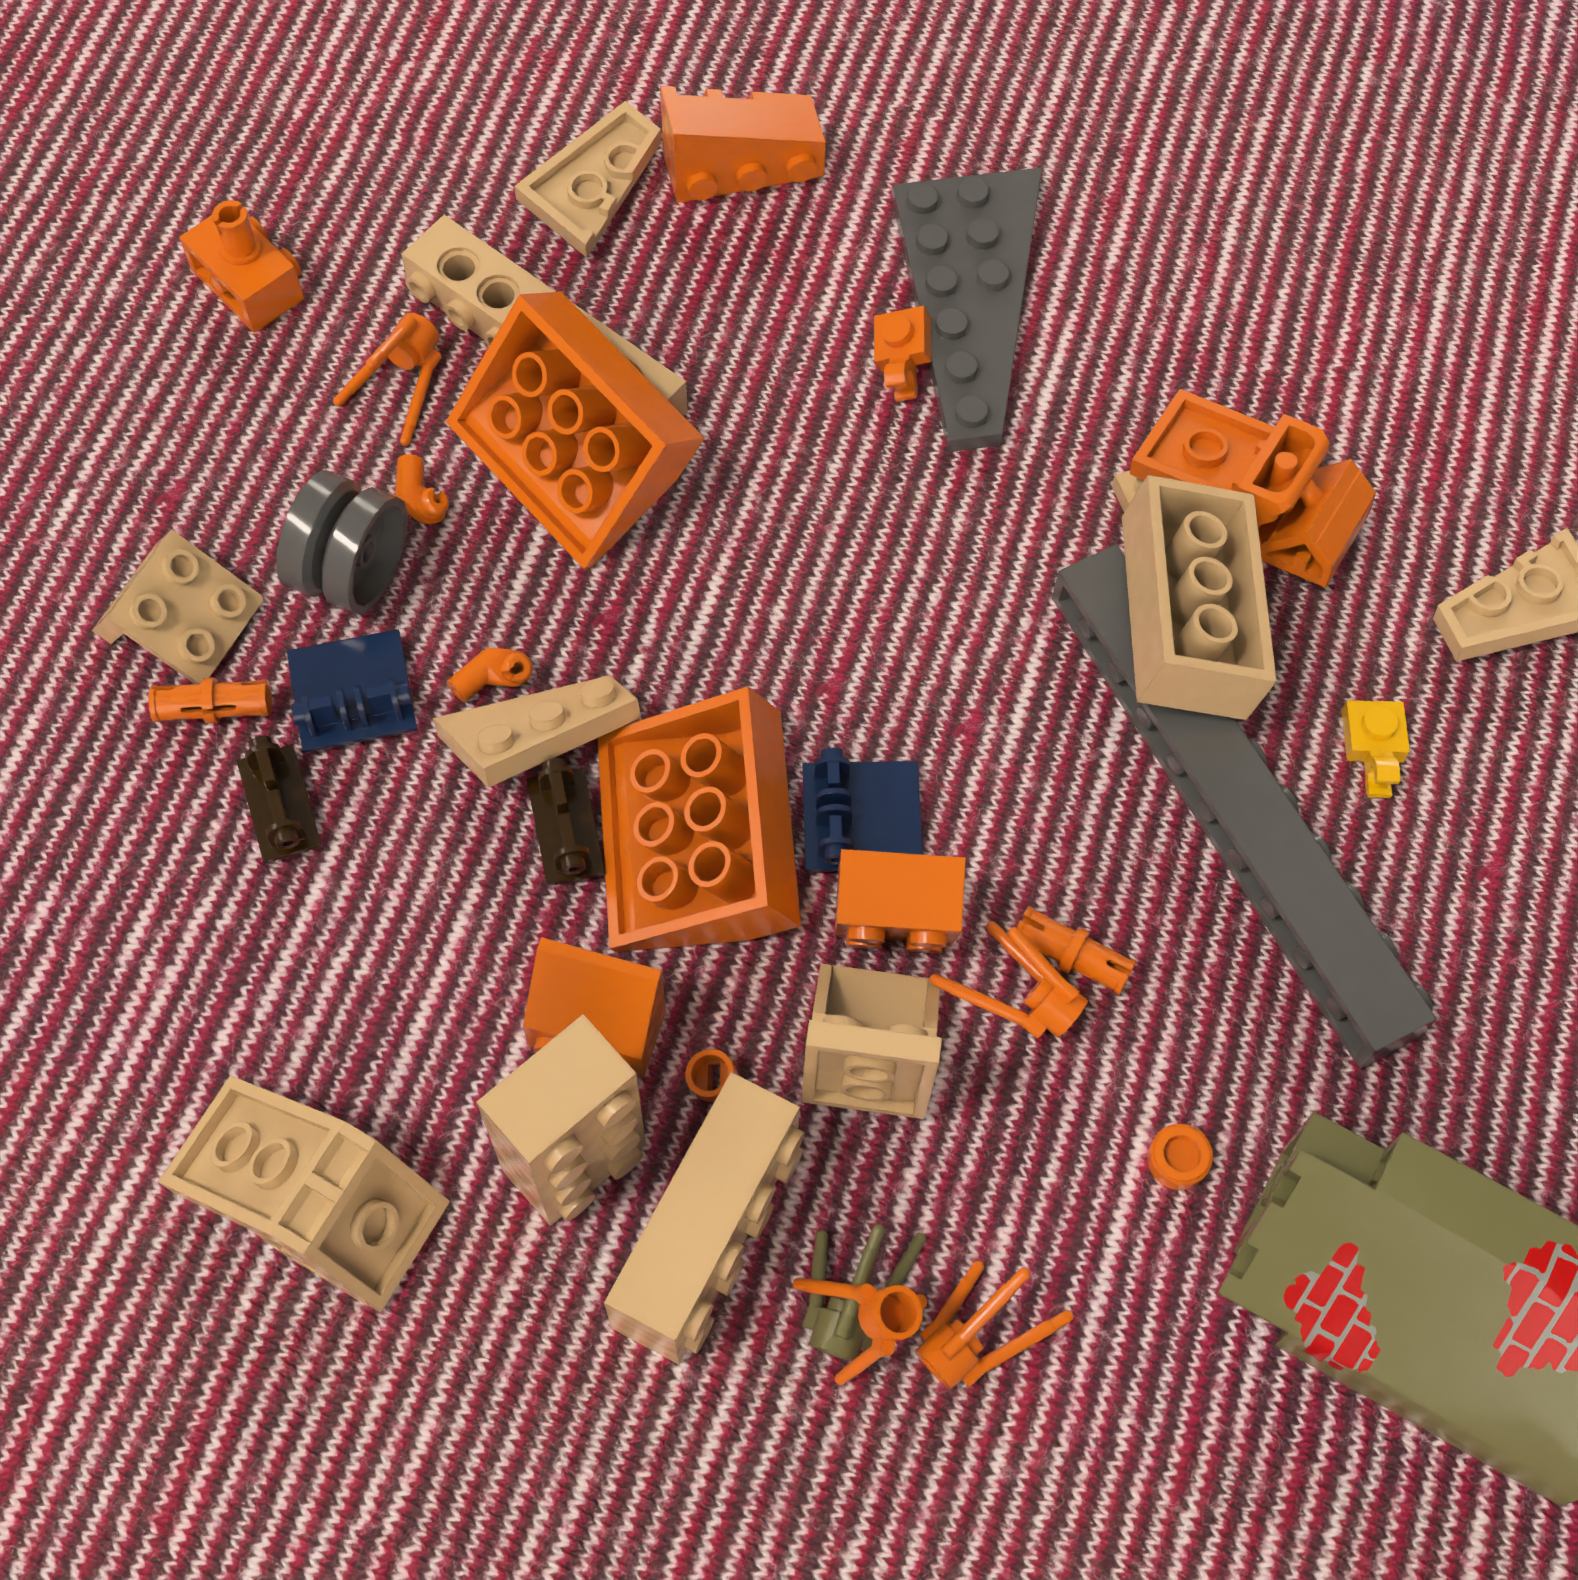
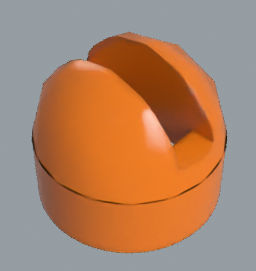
M706 1049L698 1052L691 1058L686 1067L685 1078L688 1087L698 1098L707 1102H715L730 1073L732 1072L736 1075L738 1073L736 1066L725 1053L716 1049ZM712 1065H720V1087L713 1090Z

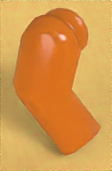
M412 454L402 455L397 459L395 496L405 501L408 514L419 523L432 525L441 522L449 508L447 495L443 491L436 495L434 494V488H425L423 486L424 460L421 457Z

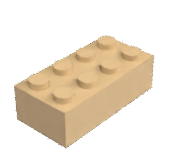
M1147 475L1122 516L1137 702L1247 720L1277 682L1254 494Z
M584 1014L476 1102L502 1171L550 1227L561 1217L566 1221L577 1217L594 1200L595 1194L592 1191L610 1175L615 1180L620 1179L630 1172L644 1155L641 1149L646 1145L636 1072Z
M732 1072L730 1073L604 1302L611 1329L678 1365L687 1349L696 1354L698 1353L714 1322V1318L710 1314L713 1309L712 1302L717 1292L719 1291L727 1296L743 1268L745 1261L741 1259L745 1247L743 1246L745 1239L748 1235L756 1239L761 1235L774 1208V1204L770 1201L775 1191L773 1187L777 1179L787 1183L800 1161L803 1153L800 1145L805 1132L798 1129L799 1106Z

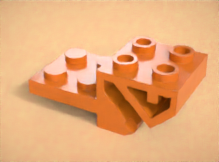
M1182 389L1178 390L1133 457L1130 468V475L1145 480L1147 475L1254 494L1262 561L1325 588L1369 516L1376 491L1352 459L1318 468L1328 452L1330 444L1321 428L1286 414L1282 415L1274 427Z

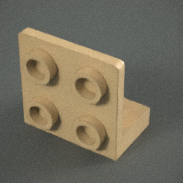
M171 529L155 544L92 631L110 644L122 634H125L192 683L201 684L203 678H209L263 602V597Z

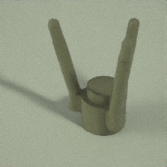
M876 1224L872 1228L852 1285H860L869 1281L885 1233V1228L881 1224ZM819 1230L816 1233L811 1273L812 1279L825 1280L828 1233L825 1230ZM917 1233L884 1287L903 1284L926 1242V1236L923 1233ZM810 1293L809 1306L802 1327L813 1331L808 1346L848 1361L856 1358L861 1348L866 1350L871 1346L872 1339L864 1333L859 1323L858 1311L860 1304L851 1299L844 1301L830 1297L827 1308H823L824 1295Z

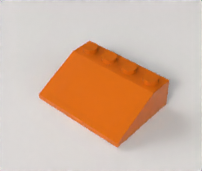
M561 291L519 294L446 420L450 428L584 570L592 568L677 481L705 439Z
M747 686L622 726L597 738L609 949L614 952L749 941L801 927L781 712Z

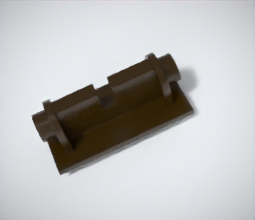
M258 736L251 739L248 743L249 750L245 753V758L236 761L264 864L322 847L294 745L290 744L280 747L278 744L273 743L272 738L269 736Z
M552 758L542 763L543 771L538 774V777L526 780L547 886L605 875L584 768L572 770V768L565 765V761L562 758Z

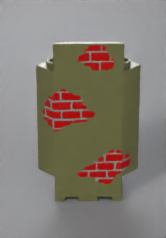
M1313 1111L1285 1145L1232 1251L1237 1255L1218 1294L1282 1329L1275 1343L1276 1347L1557 1505L1563 1506L1577 1501L1578 1225L1404 1132L1386 1149H1383Z

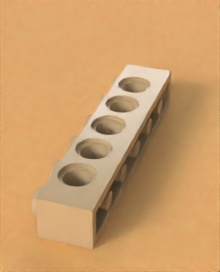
M443 215L401 253L406 273L405 283L410 292L421 302L428 303L430 301L444 311L450 321L459 329L464 331L469 329L485 340L488 347L519 294L556 292L446 215ZM576 306L683 416L687 413V389L684 379Z

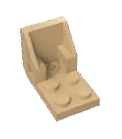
M820 964L812 1020H809L801 1102L925 1119L939 1066L942 1038L937 1037L940 988L933 986L929 978Z
M231 1075L158 1181V1183L172 1193L249 1229L280 1253L379 1312H382L450 1203L446 1197L377 1140L349 1123Z

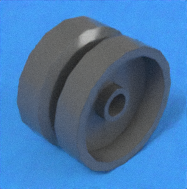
M327 470L314 474L301 488L292 503L281 530L277 548V574L281 584L313 597L324 593L327 602L359 615L371 610L386 591L402 556L408 524V512L405 501L373 487L361 491L360 485L355 481Z

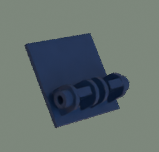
M399 629L287 650L295 702L291 704L294 723L299 728L303 753L418 730Z
M832 747L823 749L820 752L821 758L816 760L815 763H802L806 872L838 871L841 849L923 855L918 761L850 762L844 757L842 749Z

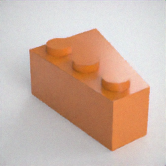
M660 86L663 156L676 203L706 200L714 196L741 191H755L763 187L791 182H804L824 176L826 142L811 95L751 92L749 99L724 98L720 89H706L704 96L678 95L676 87Z

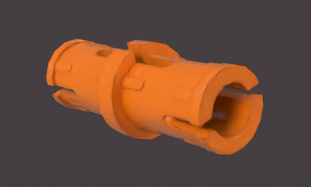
M215 677L203 678L201 684L151 685L148 695L149 712L153 722L204 719L205 723L210 724L219 723L222 717L271 716L272 691L268 679L219 683Z
M1029 905L1023 914L1024 918L1019 921L1017 928L1043 955L1059 962V970L1069 974L1072 969L1113 990L1115 994L1120 995L1126 980H1128L1137 962L1136 960L1129 959L1088 938L1090 931L1080 926L1075 931L1034 910L1035 908Z

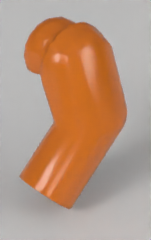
M487 648L450 677L446 683L452 693L465 703L485 685L515 687L526 683L532 674L533 666L530 658L523 652L511 649Z

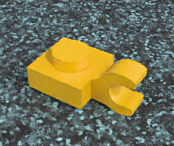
M1347 700L1341 711L1347 761L1364 762L1365 787L1368 798H1391V784L1400 783L1399 763H1404L1410 752L1404 702Z

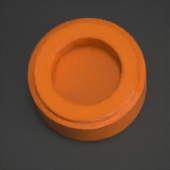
M1173 1124L1163 1128L1151 1142L1147 1153L1148 1167L1154 1178L1163 1186L1174 1190H1187L1198 1185L1209 1172L1213 1162L1212 1147L1206 1136L1198 1129L1186 1124Z

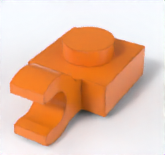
M924 305L874 316V362L880 371L884 372L886 388H895L894 396L896 402L917 398L916 365L931 362V316Z

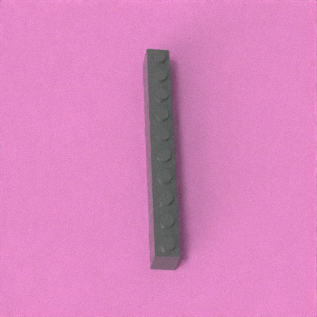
M1115 544L1059 570L1052 600L1358 1068L1361 1070L1421 1038L1437 1020L1432 1012L1433 1006L1428 993L1418 982L1411 981L1398 962V952L1394 943L1386 933L1378 931L1364 911L1365 906L1359 891L1352 883L1344 882L1331 862V853L1326 842L1317 833H1311L1299 815V807L1292 792L1286 786L1279 785L1268 769L1266 756L1261 746L1254 739L1247 738L1236 722V718L1137 702L1125 556L1118 545Z

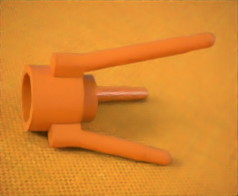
M404 314L387 340L367 359L366 364L333 399L334 405L337 407L342 406L388 358L396 366L405 370H411L414 366H421L400 438L401 445L408 446L419 419L432 372L442 358V355L434 349L440 338L436 327L419 314Z
M993 921L987 924V931L1037 981L1023 1001L1031 1008L1029 1014L939 974H932L929 978L933 986L1022 1026L1037 1039L1046 1029L1059 1038L1074 1023L1088 1003V1000L1079 993V990L1057 972L1017 927L1009 929L1007 934Z
M977 1260L973 1262L965 1276L960 1280L936 1319L919 1334L924 1342L915 1350V1353L927 1369L949 1390L960 1381L970 1388L984 1373L1070 1323L1074 1318L1073 1313L1070 1310H1065L982 1358L977 1359L976 1356L984 1348L975 1334L1013 1297L1015 1292L1031 1275L1028 1268H1020L965 1324L956 1319L948 1327L984 1270V1264Z
M799 1277L793 1281V1287L796 1290L851 1299L860 1304L858 1311L859 1323L864 1333L872 1339V1345L835 1375L834 1379L838 1385H844L849 1380L855 1378L879 1358L892 1355L895 1349V1341L909 1338L918 1331L922 1323L923 1309L927 1306V1299L924 1295H916L914 1291L901 1285L875 1289L869 1283L852 1285Z

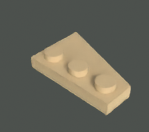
M624 101L514 186L516 200L587 258L661 144V129L628 102Z
M1568 528L1555 534L1551 542L1538 551L1533 552L1530 549L1517 557L1513 566L1494 577L1485 576L1437 606L1433 620L1456 662L1578 632V544Z
M608 675L436 717L433 720L438 737L489 788L542 764L548 759L555 758L641 718L638 699L613 677Z

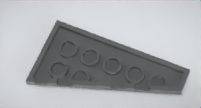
M1042 167L892 185L891 199L915 307L924 305L931 316V362L928 365L948 452L1001 445Z

